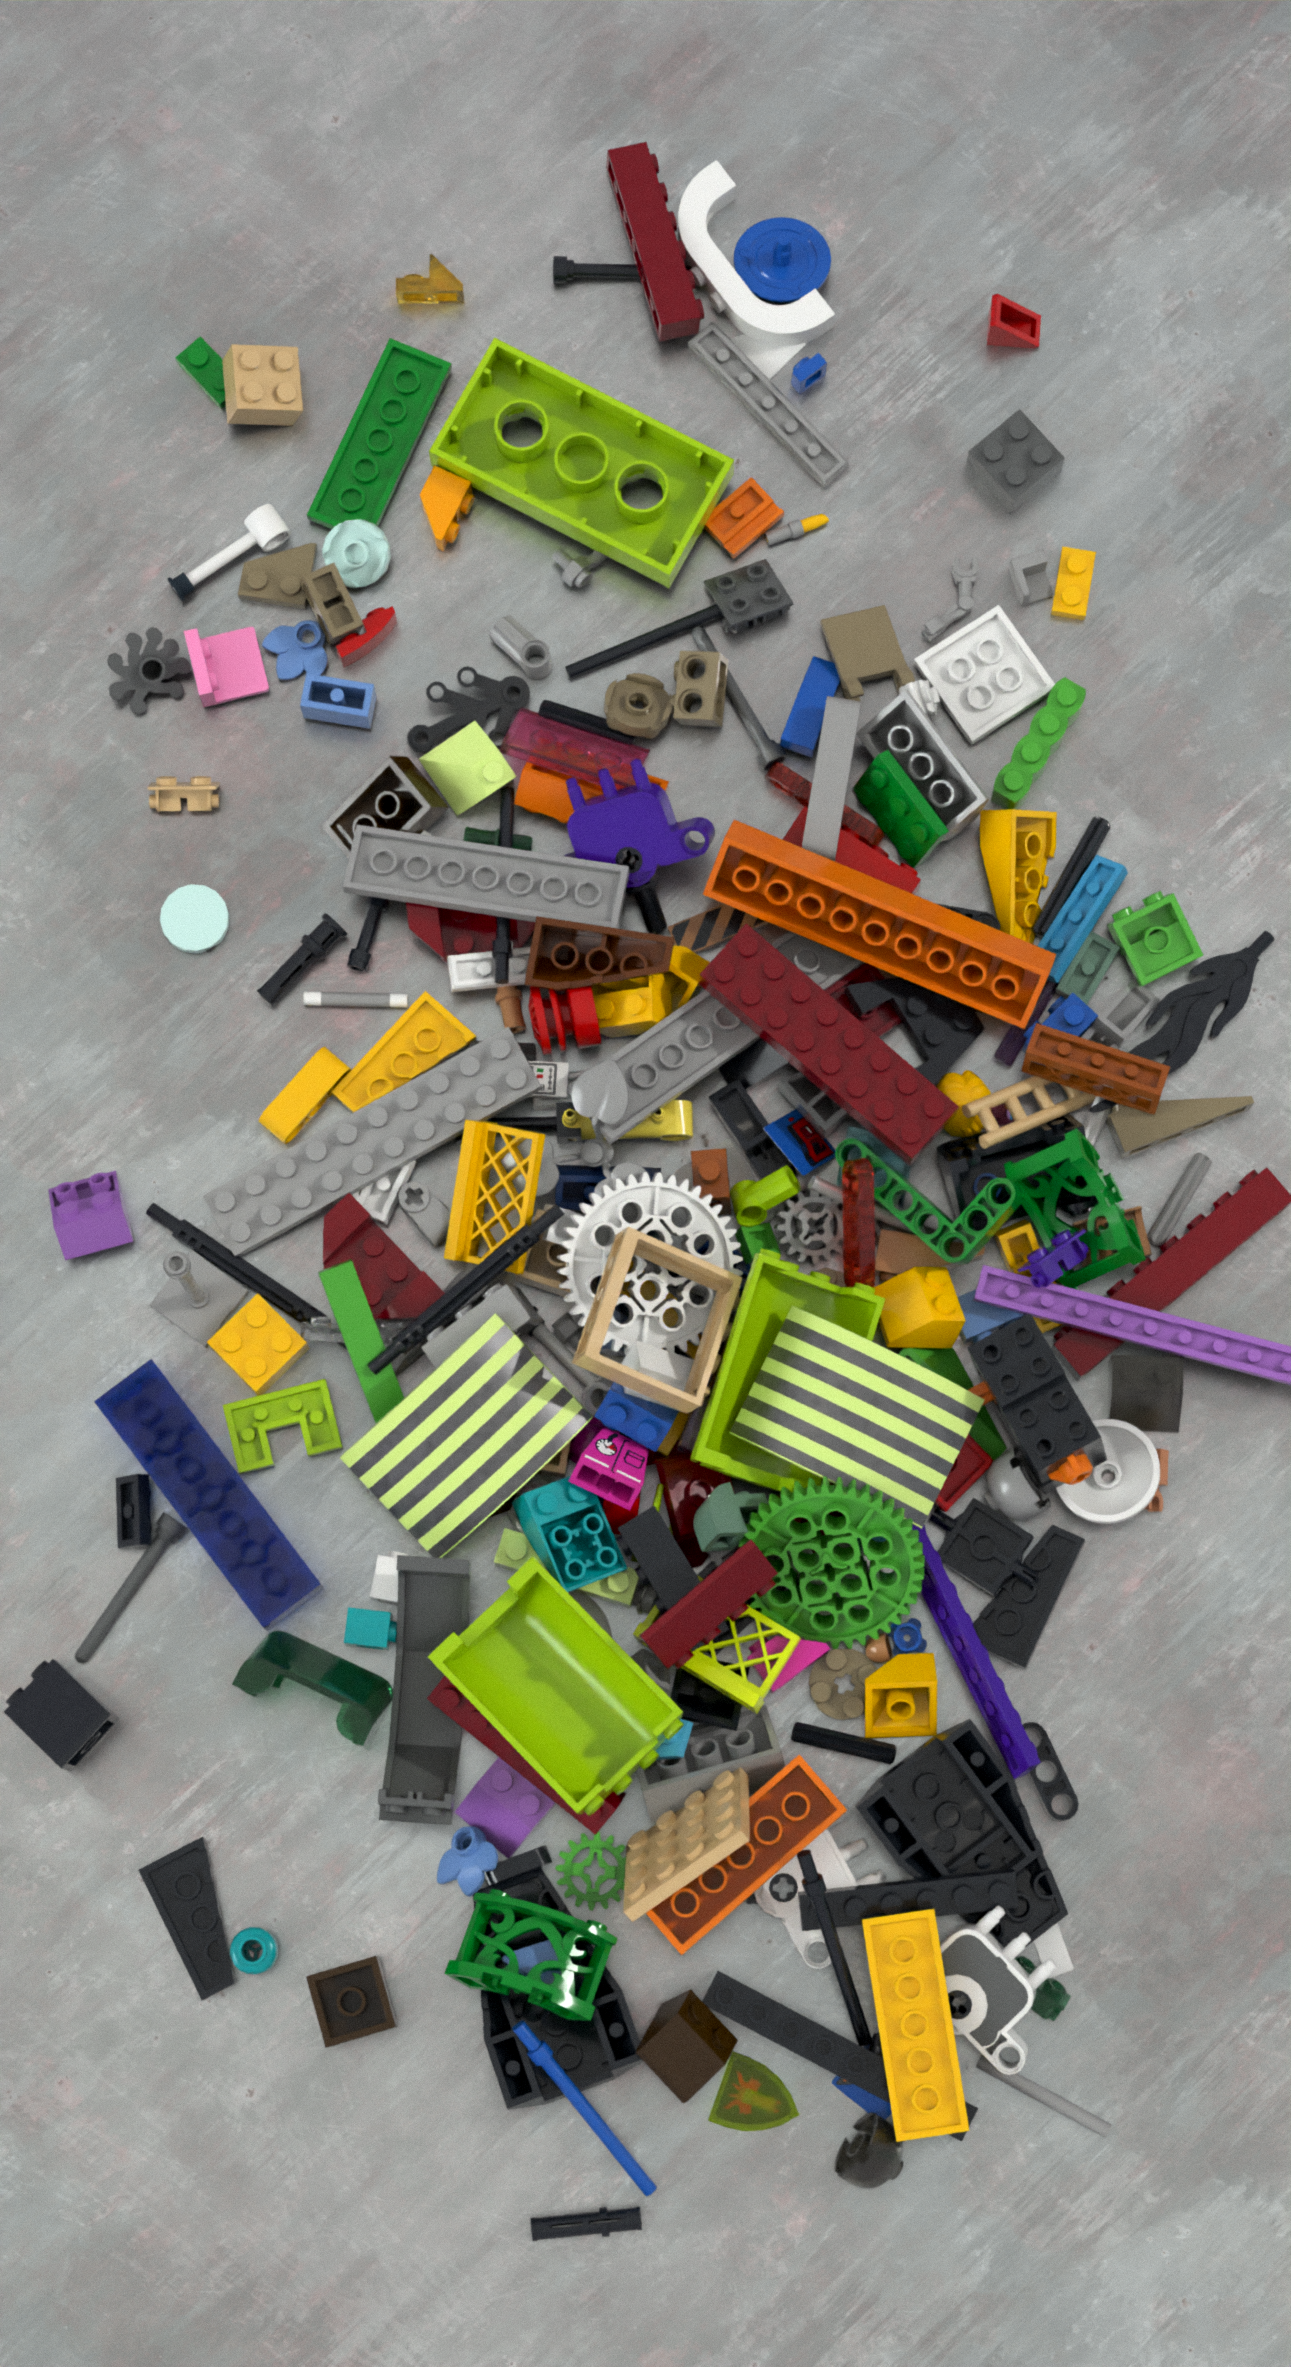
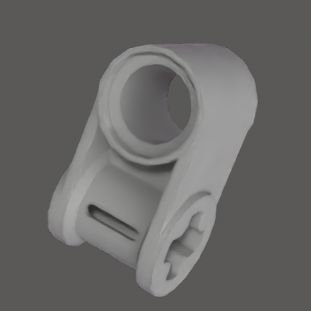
M408 1182L399 1191L400 1207L414 1222L422 1235L437 1248L447 1238L451 1210L443 1202L439 1201L421 1182ZM411 1192L414 1195L421 1193L422 1204L419 1206L415 1203H412L410 1206L407 1205L409 1203L407 1195Z

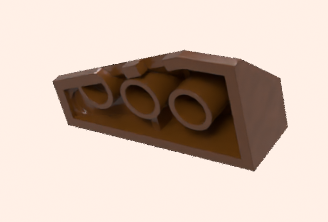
M536 916L524 985L562 991L669 973L675 938Z

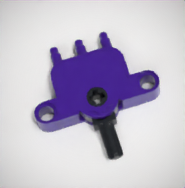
M640 759L632 760L630 763L636 785L617 790L609 770L604 768L598 771L603 794L586 800L576 778L567 779V792L574 812L569 817L567 829L575 852L564 856L629 866L630 873L626 893H635L648 932L658 933L667 928V922L654 888L660 880L657 869L659 866L663 867L704 854L714 840L715 828L713 824L703 817H695L677 822L668 795L659 785L649 781L645 767H643ZM689 832H700L704 836L705 842L697 843L693 841ZM628 850L631 853V855L627 856L626 854ZM633 855H638L637 860H635Z

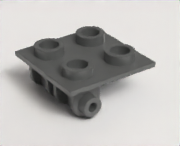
M766 559L704 581L705 586L725 617L722 623L726 632L732 631L737 633L739 630L749 627L748 621L753 627L757 626V618H759L761 623H765L767 620L777 616H784L785 611L790 610V606L794 605Z

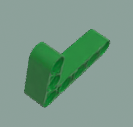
M848 1138L840 1142L836 1148L835 1157L838 1164L934 1252L949 1263L957 1265L969 1263L1022 1202L1023 1194L1018 1184L1006 1178H995L982 1189L953 1222L865 1142ZM858 1146L861 1149V1158L856 1164L851 1165L848 1161V1153L853 1147ZM884 1169L887 1174V1181L882 1187L876 1188L873 1177L877 1171ZM1002 1186H1008L1011 1190V1197L1006 1203L999 1204L996 1199V1193ZM909 1192L913 1199L912 1205L909 1209L902 1211L898 1204L899 1198L904 1193ZM984 1212L988 1219L987 1225L984 1229L976 1231L973 1227V1219L978 1213ZM935 1215L938 1219V1228L932 1234H927L924 1229V1222L928 1217ZM961 1239L964 1243V1251L959 1257L954 1258L950 1254V1245L954 1240Z

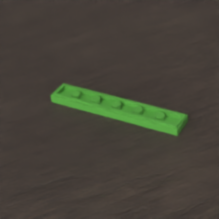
M349 1259L319 1271L318 1275L376 1424L404 1399L391 1363L377 1375L367 1365L385 1350V1346L353 1262Z

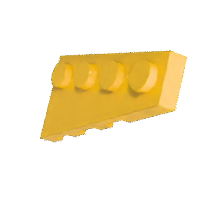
M425 991L331 1093L354 1113L431 1070L469 1045V1042L475 1041L477 1036Z

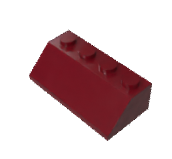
M749 1540L644 1630L639 1637L667 1669L672 1665L679 1669L694 1656L690 1649L699 1641L707 1645L721 1632L717 1626L729 1617L733 1622L749 1608L745 1601L755 1593L761 1598L774 1587L776 1583L772 1578L778 1573L755 1543Z

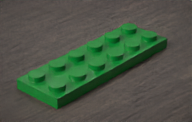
M389 338L307 513L308 520L330 529L347 520L362 519L374 523L377 527L379 526L452 369L450 362Z

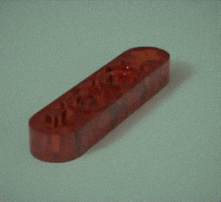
M774 762L764 776L767 782L803 807L806 806L808 808L812 783L785 765ZM844 804L840 828L845 826L853 830L860 837L859 840L869 847L871 845L878 846L885 837L883 830Z
M859 1158L847 1160L842 1169L844 1282L846 1287H854L855 1283H861L874 1288V1172L868 1159Z

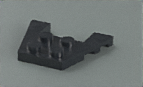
M901 977L851 984L844 990L859 1017L888 1002L891 1003L925 1060V1063L915 1069L933 1085L937 1083L985 1029L972 1007Z

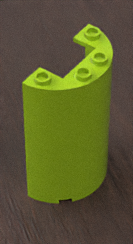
M760 1249V1252L754 1254L690 1460L695 1463L699 1461L703 1467L770 1490L781 1492V1488L786 1487L791 1492H794V1482L796 1481L803 1488H807L809 1478H812L817 1486L821 1485L822 1479L729 1434L792 1306L873 1341L885 1298L874 1295L875 1288L868 1285L855 1283L854 1287H840L829 1283L831 1277L814 1271H811L810 1275L798 1272L799 1265L780 1260L781 1255L776 1252Z
M532 1557L506 1581L509 1586L507 1591L459 1636L453 1632L428 1658L578 1815L586 1813L588 1816H591L603 1805L604 1799L613 1791L620 1795L633 1782L630 1776L639 1767L645 1770L659 1757V1754L656 1752L658 1747L666 1738L668 1740L671 1739L683 1727L684 1724L680 1721L683 1711L541 1564Z

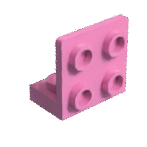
M247 627L202 639L197 628L184 631L203 707L269 691L254 627Z

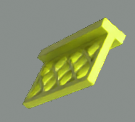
M697 1575V1577L699 1578V1580H700V1582H701V1581L703 1580V1578H701L700 1576ZM656 1605L653 1606L645 1621L639 1623L633 1633L637 1642L647 1648L649 1647L639 1635L653 1624L660 1615ZM748 1606L749 1608L738 1618L750 1616L755 1619L758 1633L738 1637L735 1622H732L727 1617L724 1621H730L734 1639L713 1643V1640H711L709 1645L701 1646L693 1651L694 1656L680 1668L755 1714H758L764 1704L763 1699L801 1641V1638ZM761 1624L765 1625L771 1630L762 1631ZM780 1634L789 1640L783 1652L768 1656L764 1637ZM760 1639L764 1657L743 1662L739 1643ZM735 1645L739 1663L728 1666L718 1663L715 1649ZM711 1651L712 1659L703 1654V1652ZM777 1660L771 1669L770 1662ZM765 1663L768 1676L759 1688L748 1681L745 1668ZM741 1669L742 1677L734 1673L733 1670Z

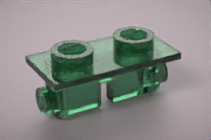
M1017 1956L1015 1958L1029 1974L1037 1968L1031 1960L1024 1956ZM1047 1978L1036 1989V1996L1031 2009L1043 2017V2019L1050 2018L1052 2021H1055L1060 2012L1065 2009L1071 1996L1066 1993L1065 1987L1053 1978Z

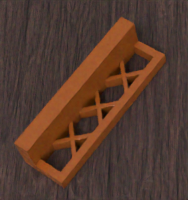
M1036 1023L1025 1053L1021 1072L1155 1115L1170 1066Z

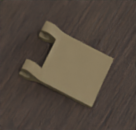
M885 605L821 619L820 624L840 677L844 699L861 701L859 697L864 695L861 682L893 675L898 695L900 687L905 686L907 683L915 682L914 675L903 657Z

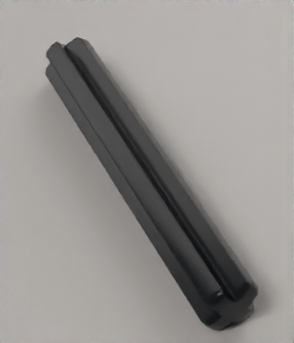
M1098 816L1092 818L1034 922L1032 931L1038 937H1044L1089 867L1110 830L1111 825L1104 818Z

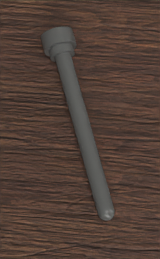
M701 626L694 627L692 636L701 651L718 652L705 629ZM728 670L726 693L758 745L757 752L759 755L757 759L764 770H770L784 762L788 755L780 743L776 744L775 740L769 739Z
M165 1512L162 1513L156 1522L158 1527L154 1532L157 1535L76 1651L75 1659L77 1662L85 1663L168 1542L173 1543L175 1538L180 1539L187 1527Z

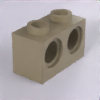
M334 562L302 577L300 585L329 645L341 641L350 634L361 631L364 624Z
M680 651L679 661H676L674 664V679L677 681L676 694L672 695L670 703L673 705L671 713L673 718L682 725L722 727L729 659L720 652ZM700 665H705L703 676L694 679L695 669ZM701 698V708L697 712L691 713L690 707L692 702Z

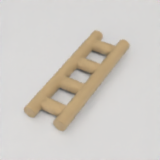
M1032 1076L963 1105L962 1112L966 1118L978 1115L987 1132L979 1136V1144L983 1149H986L1092 1104L1096 1096L1085 1092L1081 1093L1079 1090L1061 1085L1068 1099L1054 1104L1044 1087L1053 1082ZM1032 1092L1041 1110L1027 1116L1018 1097ZM1005 1103L1014 1122L999 1127L990 1109Z

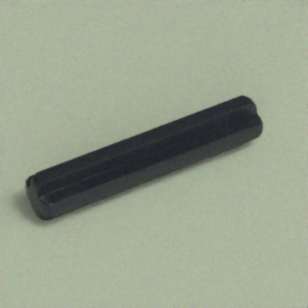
M543 700L539 708L538 716L542 720L627 747H632L637 736H631L619 730L611 729L606 723V718L556 702Z
M800 1722L794 1724L791 1734V1740L794 1742L888 1764L894 1762L897 1750L894 1744Z

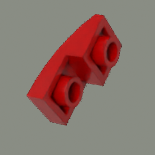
M393 606L387 609L380 607L370 611L366 618L362 619L364 633L361 635L359 633L350 634L340 641L341 644L336 645L337 654L343 668L369 654L391 633L397 624Z

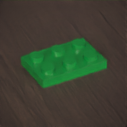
M888 749L877 755L852 788L857 794L859 801L867 807L876 819L880 829L887 834L896 846L900 856L913 869L924 863L949 832Z

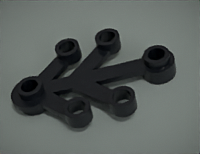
M468 666L458 671L456 677L458 684L464 688L475 686L494 695L481 701L449 690L441 682H433L427 687L426 696L431 702H444L464 710L430 727L416 725L411 728L407 734V744L410 749L418 753L428 751L434 745L435 739L469 722L476 721L483 729L487 714L499 707L501 708L495 729L489 732L488 737L491 739L494 733H501L504 737V742L499 746H495L498 749H502L508 743L507 731L514 710L524 707L530 697L529 686L522 678L508 676L502 681H497L477 674L474 668ZM463 671H470L473 674L474 678L471 683L466 684L461 680ZM433 686L441 687L443 690L441 698L435 699L431 696L430 690ZM509 687H516L519 690V697L513 700L507 696V689ZM424 732L428 737L427 743L424 745L416 743V733Z

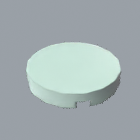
M362 519L347 520L335 526L326 536L322 548L326 566L334 562L345 586L350 588L366 587L378 581L387 571L391 559L390 544L384 532L374 523Z
M190 884L178 888L167 897L161 908L160 923L165 937L173 947L185 953L199 954L206 952L213 946L216 947L222 942L229 928L230 916L225 901L215 890L205 885Z

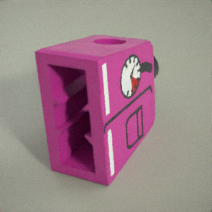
M602 1428L581 1454L568 1482L630 1511L644 1484L649 1450L646 1446L633 1441L632 1438L618 1430L614 1432L608 1428Z

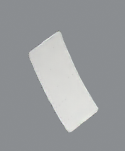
M1058 1923L1033 1941L1041 1964H1044L1048 1959H1052L1057 1965L1048 1978L1074 1969Z

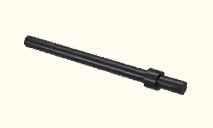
M714 601V605L567 665L565 666L569 679H572L719 617L723 620L725 617Z
M512 787L501 788L499 846L513 848L515 789ZM498 916L496 940L492 942V957L495 958V983L507 984L509 982V959L513 957V942L510 940L511 918Z
M802 1850L797 1853V1858L804 1877L801 1881L807 1897L811 1898L858 2045L867 2046L871 2043L872 2038L824 1894L827 1888L822 1874L817 1872L811 1851Z

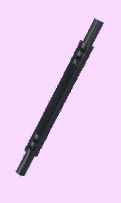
M155 1203L149 1206L146 1214L172 1231L174 1238L313 1332H321L347 1350L339 1327L328 1321L326 1314L240 1256L235 1257L231 1250L187 1220L183 1219L180 1221Z
M555 1203L530 1226L525 1224L511 1238L505 1241L456 1285L401 1330V1332L392 1338L393 1343L367 1364L370 1370L377 1375L402 1353L406 1355L429 1333L440 1326L534 1244L540 1241L539 1236L565 1214L562 1209Z

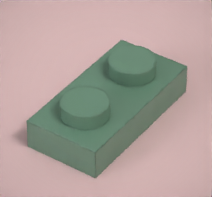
M1091 931L1075 955L1055 992L1066 998L1073 992L1088 1005L1120 947Z

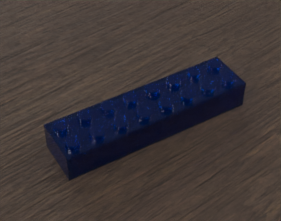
M152 1359L94 1401L266 1631L324 1588Z

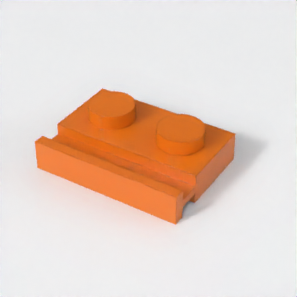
M750 477L714 508L704 529L734 559L784 517V511L781 508L779 509L774 500Z

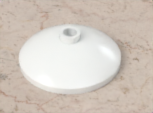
M1115 1419L1094 1420L1092 1422L1102 1438L1107 1461L1094 1467L1091 1475L1080 1483L1074 1485L1063 1484L1056 1489L1064 1504L1079 1517L1102 1524L1122 1522L1140 1513L1153 1499L1160 1481L1158 1454L1150 1439L1137 1427ZM1106 1473L1115 1475V1479L1110 1483L1104 1482L1102 1477Z

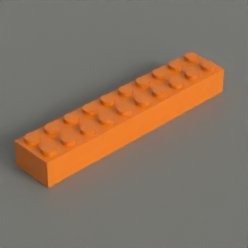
M733 820L724 837L703 895L1022 1029L1026 1028L1056 957L1055 953L737 820Z

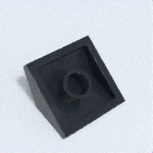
M717 1660L718 1663H720V1664L723 1665V1666H728V1665H732V1664H733V1663H729V1662H724V1661H719V1660ZM746 1667V1668H745L747 1678H748V1673H749V1668H750V1667ZM676 1669L670 1698L683 1711L681 1719L737 1731L742 1705L684 1669ZM741 1669L733 1670L734 1673L742 1677Z

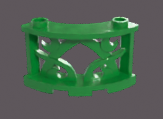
M1076 1128L1065 1133L1066 1140L1017 1163L1012 1161L1004 1163L1006 1173L1004 1178L1013 1181L1021 1188L1023 1194L1021 1205L1032 1219L1046 1248L1052 1245L1050 1239L1066 1229H1069L1070 1233L1080 1230L1056 1216L1057 1203L1062 1186L1076 1195L1096 1196L1099 1203L1092 1209L1088 1217V1232L1078 1237L1080 1241L1090 1248L1092 1263L1076 1271H1073V1268L1064 1271L1060 1262H1058L1064 1274L1056 1279L1055 1282L1073 1289H1078L1079 1285L1128 1263L1136 1265L1146 1260L1133 1219H1125V1211L1123 1208L1121 1209L1118 1203L1125 1200L1111 1173L1104 1175L1103 1169L1099 1168L1097 1162L1100 1159V1155ZM1066 1160V1161L1060 1166L1059 1169H1057L1055 1166H1053V1165H1055V1164H1058V1163H1060V1162ZM1042 1170L1053 1177L1050 1179L1045 1175H1035L1033 1179L1039 1181V1187L1032 1186L1027 1180V1177ZM1077 1176H1083L1087 1185L1079 1186L1075 1184ZM1005 1186L1007 1192L1011 1195L1010 1188ZM1041 1197H1045L1044 1203L1042 1202ZM1098 1216H1104L1109 1226L1104 1227L1100 1225L1098 1228L1099 1234H1097L1096 1219ZM1099 1249L1118 1251L1099 1260Z
M491 1889L489 1894L475 1893L473 1901L477 1903L456 1960H449L444 1974L470 1989L487 1990L504 1995H509L510 1989H513L515 1993L520 1994L522 1992L528 1994L527 2002L545 2008L567 2020L591 2021L595 2010L592 2002L611 1948L616 1945L618 1938L606 1932L607 1926L594 1920H587L585 1922L545 1906L511 1898L510 1895L500 1890ZM492 1914L504 1915L505 1918L500 1924H495L491 1921V1928L496 1936L494 1938L486 1936L485 1933ZM515 1917L525 1918L515 1923ZM556 1928L567 1932L564 1938L561 1937ZM540 1929L551 1943L558 1961L548 1960L535 1965L527 1976L520 1975L517 1957L514 1951L506 1944L522 1934ZM579 1940H585L595 1946L588 1967L572 1964L571 1959L580 1960L587 1955L586 1951H580L575 1948V1943ZM481 1944L485 1945L483 1950L479 1953ZM498 1951L509 1959L507 1967L502 1969L495 1967L496 1962L502 1960L501 1956L496 1954ZM546 1971H561V1975L552 1973L554 1982L551 1984H546L541 1980L542 1973ZM574 1974L585 1976L578 1997H575Z

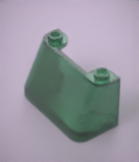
M279 1630L266 1635L242 1664L232 1685L257 1698L258 1694L264 1693L270 1687L280 1689L285 1678H288L342 1704L336 1719L337 1729L340 1734L351 1740L353 1744L369 1751L392 1703L393 1688L390 1683L377 1674L287 1632Z

